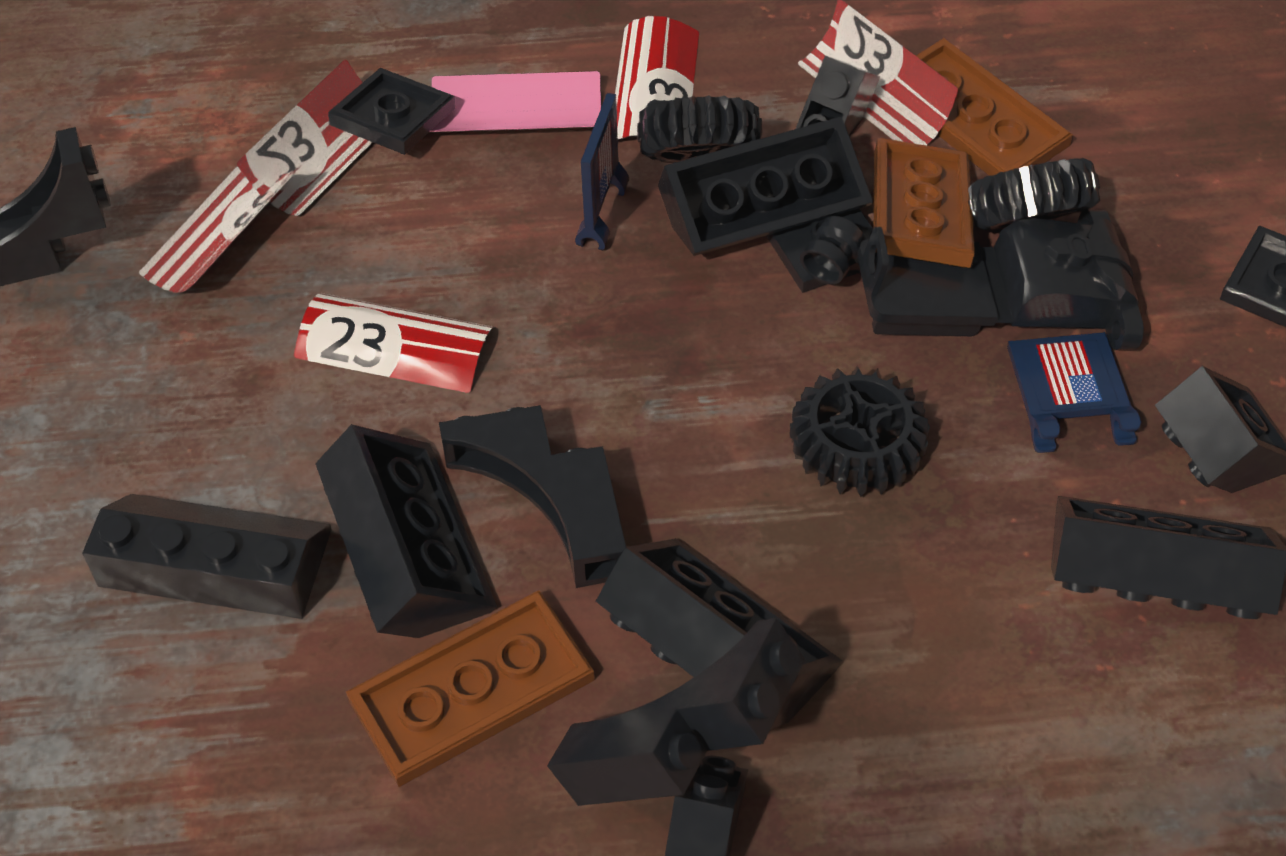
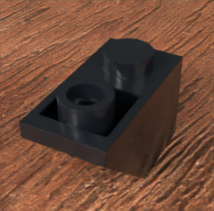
M825 56L795 129L842 116L850 137L864 118L880 76L844 61Z
M704 756L685 794L675 796L665 856L730 855L749 769L735 767V762L725 757Z

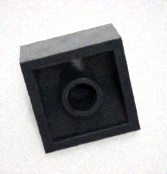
M1201 366L1155 404L1165 420L1161 425L1163 431L1175 445L1186 450L1192 459L1188 463V467L1195 478L1204 486L1210 487L1212 485L1234 493L1286 474V439L1247 386Z

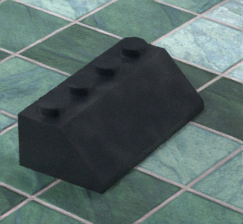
M842 116L665 165L658 183L672 228L693 256L867 207L873 203Z
M351 424L315 465L376 631L378 633L421 638L493 612L497 608V604L431 444Z
M129 494L100 509L82 554L98 587L302 619L332 529L331 525L327 523Z
M1058 496L1051 570L1054 580L1062 581L1063 588L1074 592L1093 593L1095 587L1117 590V596L1131 601L1147 602L1150 595L1171 598V604L1183 609L1200 611L1204 610L1205 604L1227 607L1226 612L1236 617L1259 619L1261 613L1278 615L1286 574V546L1269 527Z
M676 538L625 547L595 601L611 613L610 619L614 624L626 631L636 632L651 644V651L665 662L679 665L692 675L693 678L726 654L748 633L757 621L777 618L805 661L771 729L789 723L837 671L843 661Z

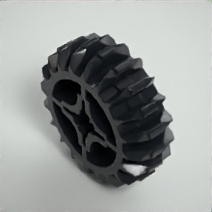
M708 95L705 97L691 96L689 98L675 97L674 100L669 101L661 100L659 103L650 104L639 112V123H637V140L640 142V152L652 160H660L661 162L673 161L675 163L761 139V133H763L759 107L749 100H742L739 97H711Z
M1084 158L1048 161L1022 168H1014L1013 170L999 172L995 175L986 176L984 179L976 180L968 188L970 198L968 204L970 209H972L975 226L984 230L1005 228L1020 219L1038 218L1052 220L1091 209L1099 203V177L1095 173L1093 163Z
M857 365L852 375L846 376L837 368L832 375V380L819 375L814 388L805 387L800 401L796 402L792 410L793 422L790 423L789 434L790 438H792L791 442L793 443L795 459L803 460L802 467L805 470V474L818 472L817 479L820 486L831 481L836 482L839 494L849 486L856 487L858 494L862 497L867 487L873 486L882 495L887 489L888 482L900 487L902 482L905 481L906 474L914 475L919 467L920 460L926 454L928 446L926 439L928 438L930 426L928 419L925 418L924 402L915 401L913 387L899 389L898 376L887 381L881 379L879 369L871 376L862 375ZM828 418H830V422L823 423ZM898 437L889 446L879 449L880 446L888 444V439Z

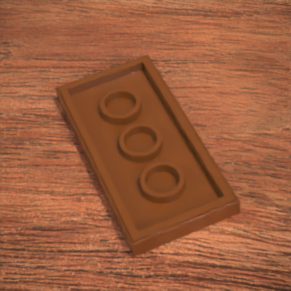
M945 38L916 55V57L958 89L947 121L937 135L957 151L968 153V159L989 176L1013 170L1014 168L1045 163L1071 145L1073 134Z
M885 138L877 139L874 151L873 228L882 227L889 255L967 268L971 267L974 257L972 209H970L968 200H970L968 192L970 187L968 153Z
M540 590L353 687L346 691V695L398 787H401L595 681L593 669Z

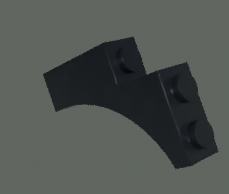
M76 127L56 131L50 158L42 172L23 193L0 208V286L61 272L58 253L66 251L64 237L106 228L103 208L111 206L107 187L103 178L94 179L93 175L98 174L99 169L91 144L82 146Z
M541 405L526 408L513 407L503 412L479 416H461L455 420L439 422L447 468L465 470L495 479L529 499L550 521L561 538L568 554L575 587L580 588L606 583L626 544L603 446L588 449L573 448L565 453L551 455Z
M777 618L757 621L748 633L726 654L675 690L622 714L572 724L547 767L578 806L684 795L707 751L761 745L764 743L805 659Z

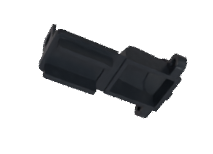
M1104 209L1081 211L1077 223L1038 218L1016 220L1001 230L994 247H980L979 242H974V257L970 268L889 255L882 227H874L870 239L863 240L857 252L870 316L873 318L872 328L875 334L972 337L978 334L981 326L1011 323L1012 326L1102 328L1106 330L1110 346L1114 350H1137L1143 339V320L1139 310V301L1132 283L1134 274L1127 252L1121 247L1115 227L1111 223L1108 212Z

